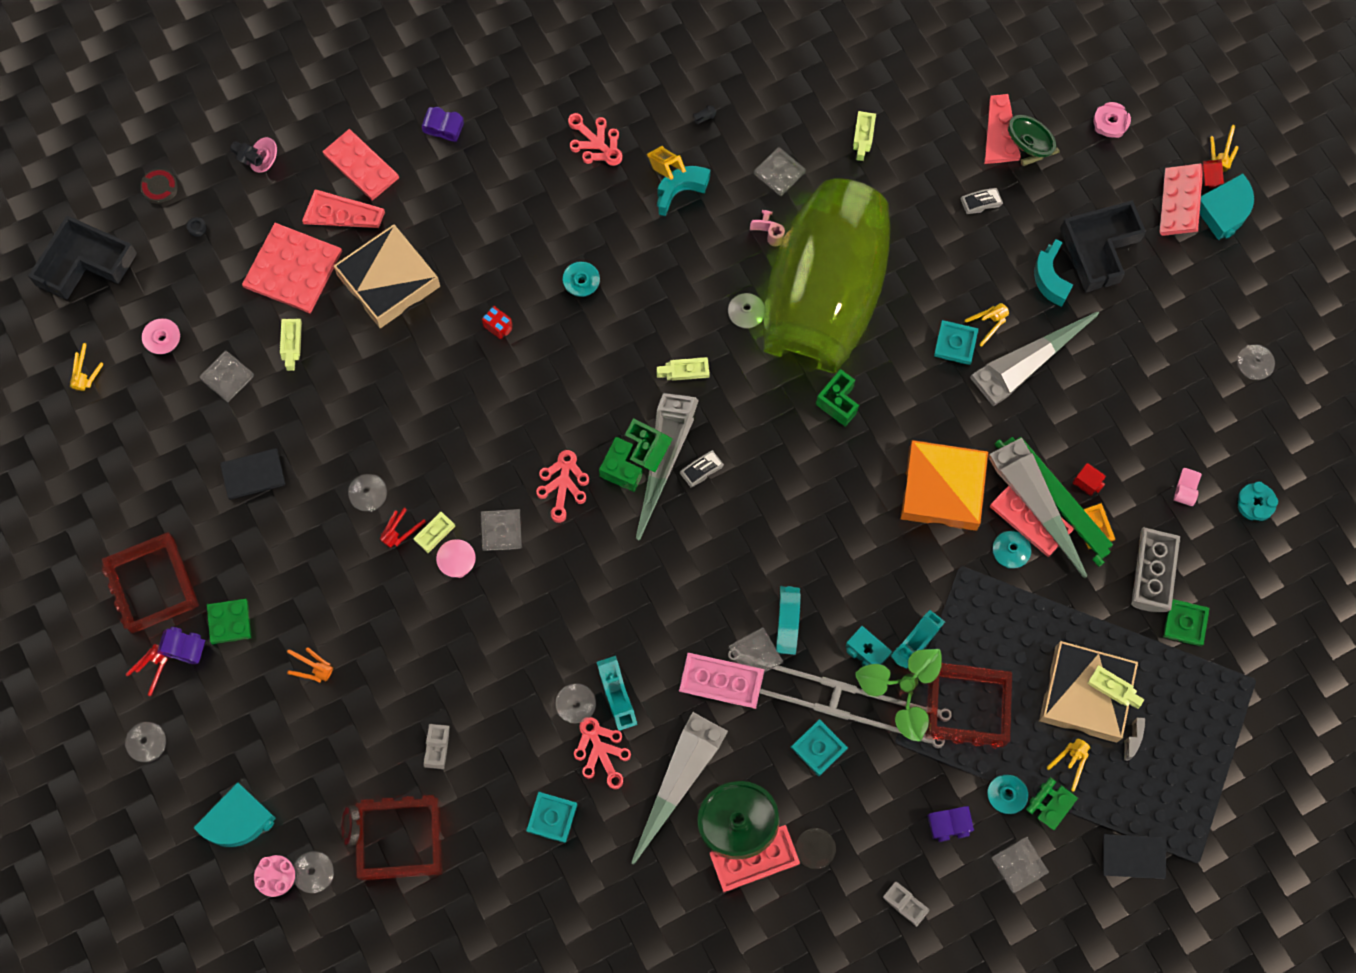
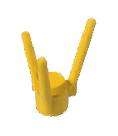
M1234 125L1231 126L1224 153H1219L1217 157L1215 155L1214 137H1210L1211 160L1222 159L1223 172L1230 169L1238 150V146H1235L1229 158L1228 152L1234 133Z
M1000 303L965 319V322H969L982 317V320L991 318L994 322L998 321L981 341L980 346H983L994 332L1006 322L1005 317L1009 315V311L1003 303Z
M86 343L82 345L80 357L78 352L75 353L70 387L79 391H85L86 387H91L92 381L103 366L101 362L89 379H87L86 374L81 373Z
M1076 739L1074 743L1070 742L1067 748L1047 766V769L1050 770L1069 751H1071L1070 755L1073 758L1068 768H1072L1076 760L1081 759L1071 788L1072 792L1076 789L1085 760L1089 756L1087 752L1090 746L1081 739Z

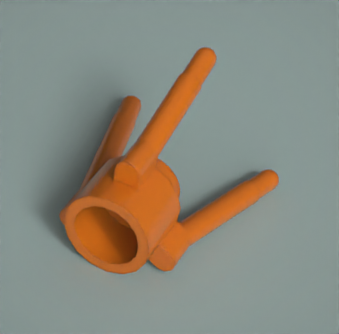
M307 647L306 651L319 662L314 663L290 649L287 650L292 656L314 667L312 673L315 676L290 670L287 671L288 674L315 680L319 683L322 680L326 682L329 679L333 667Z

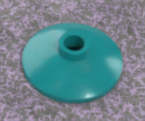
M587 262L573 263L563 274V284L566 290L575 296L592 294L600 283L598 270ZM579 280H584V281H585V283H582V284H580V283H578V282H579Z
M1006 531L995 539L993 555L1002 566L1012 569L1019 568L1029 560L1031 545L1019 532ZM1010 545H1015L1016 550H1011Z
M1000 775L990 783L988 799L991 805L999 812L1014 814L1021 811L1027 804L1028 790L1019 778L1013 775ZM1006 789L1012 790L1013 794H1007Z

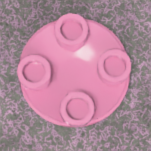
M450 540L444 543L438 550L436 557L437 565L444 574L462 578L473 568L475 552L471 545L463 540Z
M278 855L262 858L254 872L256 888L262 894L271 897L286 893L295 880V869L292 863L287 858Z

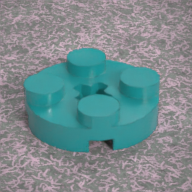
M1262 482L1248 484L1240 491L1237 505L1240 513L1247 519L1264 521L1275 512L1278 499L1271 488ZM1253 498L1259 499L1262 505H1254L1253 502L1255 500Z

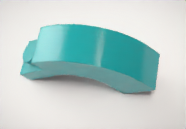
M686 166V172L684 173L679 169L672 171L673 179L670 180L664 177L658 186L659 198L657 207H659V215L666 216L672 198L680 191L694 190L705 193L710 179V169Z
M1055 239L1053 245L1049 244L1045 252L1041 250L1035 263L1034 277L1040 292L1048 300L1062 307L1073 284L1061 279L1053 269V260L1062 244L1061 241Z
M780 586L776 653L796 655L800 616V588Z
M929 610L909 636L893 652L891 657L899 666L907 669L908 659L911 654L917 650L925 649L944 625L945 621Z
M616 656L596 662L618 731L637 725Z

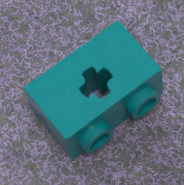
M863 626L858 629L845 645L846 652L853 658L857 657L862 662L861 665L863 667L869 664L882 665L892 653L888 647ZM869 648L871 650L870 653L866 654L863 652L864 649Z

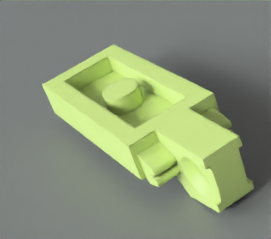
M858 111L853 150H858L856 160L863 161L865 151H870L876 118L874 113Z
M282 319L280 355L281 359L285 360L287 371L295 370V360H299L301 319Z
M707 357L670 360V362L665 363L666 366H659L656 369L657 378L667 377V380L709 378Z
M1099 665L1087 683L1127 707L1130 704L1139 709L1144 701L1143 698L1135 694L1137 691L1133 688L1134 686Z

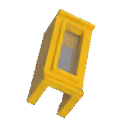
M663 145L647 154L653 170L670 180L674 177L669 165L679 169L682 173L686 172L680 155L677 156L666 150Z

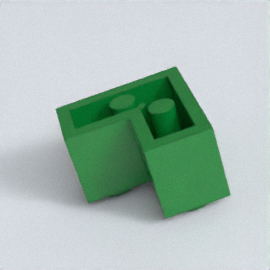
M840 369L817 396L816 405L846 427L857 414L859 405L847 396L854 387L855 379Z
M634 418L625 433V436L638 442L630 460L656 472L673 439Z
M615 437L599 469V474L601 478L635 492L642 478V468L629 463L633 454V444Z

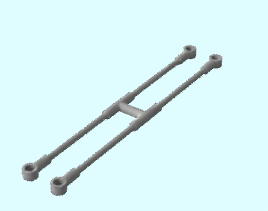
M731 649L728 653V658L732 662L754 663L821 682L823 685L834 688L829 706L819 703L813 704L761 688L760 694L813 708L815 711L835 717L855 720L902 734L897 727L850 714V712L837 709L842 690L870 696L863 689L857 688L855 685L826 677H817L757 660L752 656L740 653L737 649ZM732 653H737L738 657L732 658L730 655ZM884 695L874 697L906 707V701ZM910 703V708L920 707L927 714L939 717L943 722H947L951 718V711L949 709L939 710ZM946 712L949 717L943 718L942 713ZM924 734L921 740L932 744L935 748H941L945 743L941 735L934 737ZM935 739H940L942 744L937 745Z

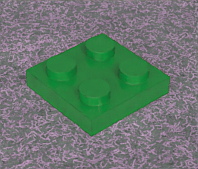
M247 599L207 605L211 644L251 638Z
M1172 599L1171 610L1167 611L1163 637L1202 647L1204 645L1210 608Z

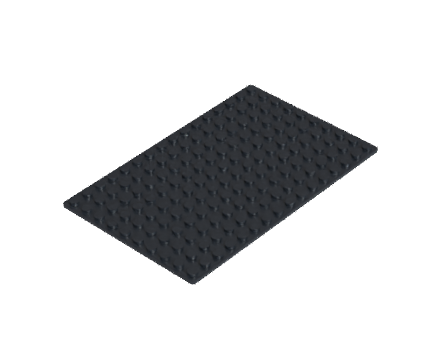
M964 566L959 567L941 615V619L945 623L933 637L929 649H940L942 665L940 673L930 683H922L918 678V685L913 691L910 702L923 707L928 706L939 710L949 709L951 711V718L947 722H943L939 717L928 714L929 726L925 734L934 737L941 735L945 743L941 748H935L928 742L914 741L900 733L897 734L895 743L990 782L1000 775H1013L1022 780L1026 785L1028 797L1035 798L1041 790L1040 786L1042 783H1046L1051 777L1056 781L1052 787L1055 791L1062 785L1078 797L1068 813L1123 835L1166 837V852L1194 863L1200 862L1256 680ZM1060 641L1138 662L1133 688L1137 691L1135 694L1143 698L1144 701L1139 709L1129 704L1123 738L1117 743L1090 736L1079 730L1065 729L1039 721L1044 696L1050 682V669L1055 647ZM946 712L942 713L943 718L949 717ZM1136 718H1145V728L1141 744L1134 757L1126 761L1124 760V740L1132 737V721ZM935 739L937 745L942 744L940 739ZM1076 739H1081L1090 746L1087 752L1089 756L1085 760L1076 789L1072 792L1071 788L1081 759L1076 760L1072 768H1068L1073 758L1070 755L1071 751H1069L1050 770L1047 769V766L1067 748L1070 742L1074 743ZM1047 794L1042 802L1047 804L1052 796Z

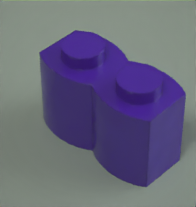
M429 107L422 123V131L431 136L457 142L464 124L463 117L457 112L450 113L445 112L439 107Z
M176 627L165 629L157 653L190 664H198L205 640L201 639V635L196 633L186 635L181 633L182 629Z
M969 806L927 815L932 839H938V842L948 841L950 836L957 835L958 838L969 837L970 832L974 831Z

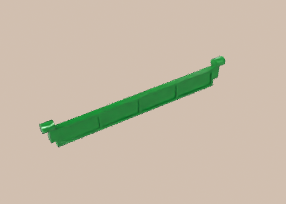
M1011 437L1004 443L998 440L994 445L1001 449L1016 440ZM1025 442L1030 453H1033L1057 509L1095 552L1097 556L1092 559L1098 567L1102 566L1105 563L1102 559L1111 552L1109 548L1113 546L1112 542Z

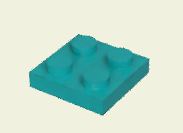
M942 320L934 357L970 365L978 328Z
M819 719L791 746V749L820 776L848 747Z
M538 792L527 832L566 843L578 804Z

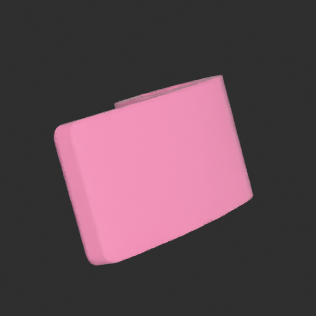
M766 220L751 221L750 231H768L767 240L770 245L779 246L783 243L785 230L782 225Z
M1183 468L1175 491L1174 501L1193 507L1198 497L1197 486L1202 474Z

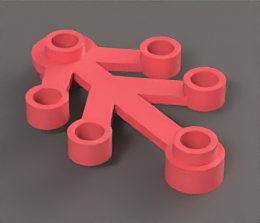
M574 113L569 116L570 128L579 130L590 140H572L570 142L571 151L579 152L580 149H600L603 152H584L582 156L584 163L590 164L595 160L606 161L609 165H618L622 161V153L617 149V140L619 139V131L617 129H610L608 132L610 148L604 143L605 128L607 126L605 118L599 117L596 119V136L583 124V118L580 114Z
M570 450L562 451L558 456V462L549 468L541 469L539 472L540 478L543 481H548L552 474L562 469L559 477L546 486L538 487L536 490L537 496L540 499H545L550 492L559 487L556 507L551 510V518L556 523H561L566 519L564 501L567 488L573 494L578 504H583L586 501V494L580 491L569 478V470L577 477L578 483L581 486L589 483V476L586 473H582L576 465L577 457ZM570 457L571 459L570 461H564V458ZM548 472L549 475L547 477H543L542 473ZM585 477L587 480L585 482H581L580 478ZM545 490L546 493L544 495H540L539 491ZM583 495L584 498L582 500H578L577 496ZM559 510L562 512V514L560 516L555 515V512Z
M587 717L580 723V732L583 735L578 748L574 751V757L578 761L585 759V749L589 739H591L594 746L587 765L582 770L583 776L587 779L594 776V767L599 756L608 774V786L612 789H619L623 785V777L620 773L615 772L607 753L618 756L622 761H628L631 757V752L627 748L621 749L601 742L598 735L610 738L613 743H620L622 734L618 730L612 731L600 727L595 718ZM589 724L593 726L591 731L586 730V726ZM614 734H619L620 738L618 740H614L612 736ZM578 751H582L584 755L582 757H577L576 753ZM626 751L629 755L627 758H623L621 753ZM591 769L592 774L586 775L585 770ZM613 778H617L619 780V783L617 785L612 784L611 781Z

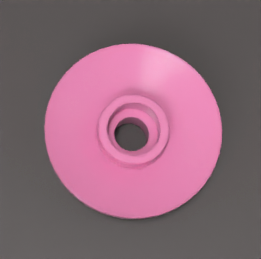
M268 137L258 140L253 146L258 149L256 153L263 156V162L260 166L250 164L252 170L258 173L268 170L276 158V143Z
M156 319L150 322L142 333L144 346L155 354H165L172 351L180 340V331L177 325L168 319ZM166 337L165 340L160 341V338Z

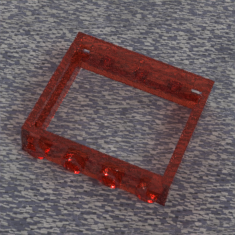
M169 532L102 559L104 564L102 566L103 574L110 581L108 588L111 594H115V607L118 612L121 611L123 618H120L124 629H128L131 633L199 606L175 540ZM166 547L186 601L134 622L114 567Z
M942 663L939 675L934 681L929 683L927 714L929 726L926 731V737H932V739H937V741L948 739L952 740L953 743L972 742V745L975 746L988 744L993 748L1005 747L1010 742L1012 672ZM939 677L1003 685L1001 734L937 727Z
M434 795L422 796V799L402 797V800L394 801V798H383L381 802H373L371 799L361 800V803H357V878L359 880L442 875L440 801L438 798H434ZM432 806L433 864L364 869L363 811Z

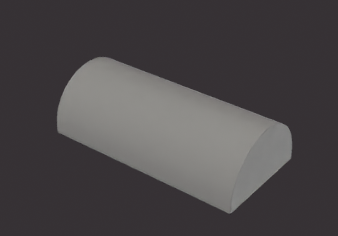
M1145 527L1141 529L1131 603L1134 607L1150 612H1167L1171 610L1180 536Z

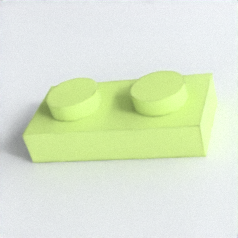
M440 512L414 538V541L429 553L455 527V524Z

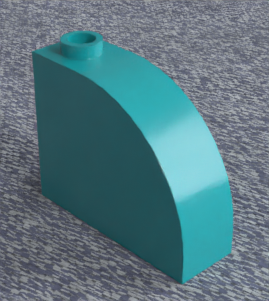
M1241 174L1201 196L1199 214L1218 240L1224 237H1231L1242 226L1253 208V189L1245 175Z
M237 783L194 829L201 836L216 845L236 847L247 844L257 838L263 831H268L273 826V821L276 818L242 785Z

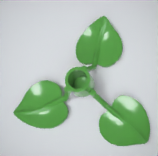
M921 649L912 653L908 659V668L914 674H907L902 679L888 681L890 670L884 665L869 664L860 668L856 672V678L863 691L868 695L874 697L883 695L887 691V684H899L902 691L908 692L906 710L897 712L895 723L898 730L908 739L914 741H921L929 726V717L927 712L920 707L915 706L910 709L911 696L913 694L912 691L918 685V678L922 683H930L939 675L942 665L940 649Z

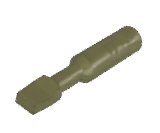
M1056 147L1052 155L1059 153L1060 150ZM1026 157L1021 159V165L1026 166L1042 160L1044 157Z

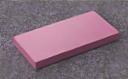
M688 653L679 691L756 709L764 669Z

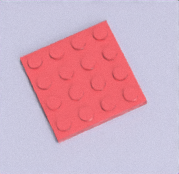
M274 223L242 286L310 314L334 269V265L342 253V249Z

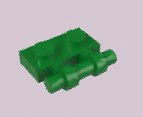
M1050 777L1046 783H1042L1040 786L1041 790L1035 798L1032 797L1030 799V804L1026 810L1031 814L1037 808L1041 810L1037 818L1055 830L1078 797L1062 785L1055 791L1052 787L1056 781ZM1050 794L1052 797L1046 805L1042 804L1041 802L1046 795Z

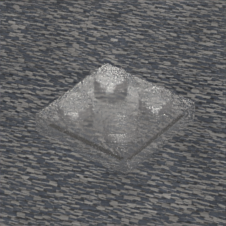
M778 147L754 171V174L782 196L805 173L806 169Z
M225 350L200 376V379L229 402L253 378L254 374Z
M520 509L481 512L483 551L522 548Z
M764 628L729 646L738 664L764 669V673L783 663Z
M1027 837L992 857L993 862L1013 894L1049 873Z

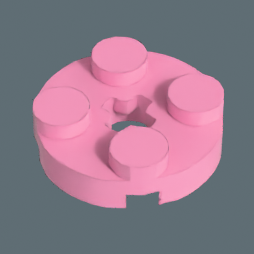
M1114 102L1106 103L1104 106L1099 107L1094 115L1095 131L1106 137H1121L1127 131L1131 122L1129 112L1127 114L1124 110L1125 107L1121 104ZM1113 117L1116 122L1111 123L1108 119Z

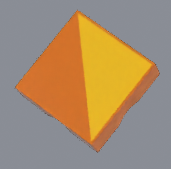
M912 440L908 453L907 484L903 495L901 519L922 523H940L949 527L977 531L981 523L988 452Z

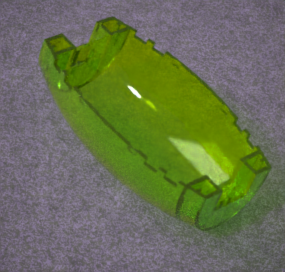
M830 179L822 182L802 206L783 238L769 278L763 318L764 352L782 357L783 351L786 349L819 360L818 369L834 374L847 360L872 318L886 274L890 246L889 205L884 196L878 191L857 181Z

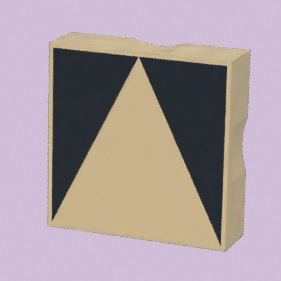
M392 225L334 265L337 276L349 291L361 301L365 311L379 328H382L402 314L407 307L419 302L440 287L436 274L395 225Z
M1060 641L1055 647L1050 669V682L1044 696L1039 721L1065 729L1079 730L1090 736L1117 743L1123 738L1129 705L1127 707L1087 683L1099 665L1133 686L1138 662Z

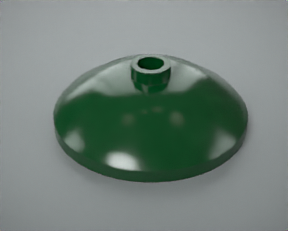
M1016 115L1009 121V135L1015 145L1023 152L1035 157H1048L1056 150L1054 136L1038 120L1026 115Z

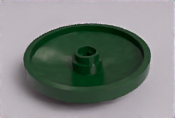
M745 781L729 782L714 789L704 799L698 813V828L706 846L717 855L728 859H747L760 854L773 842L779 829V812L773 797L761 786Z

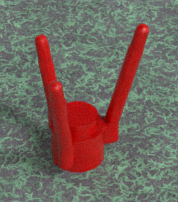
M403 508L396 520L395 517L398 511H394L379 540L390 548L393 545L398 547L404 539L425 524L426 520H422L398 539L399 534L394 529L407 509Z
M154 644L126 673V676H129L133 671L138 673L149 661L155 665L158 662L160 663L150 686L148 696L152 695L163 666L168 661L164 655L157 653L159 648L157 644Z

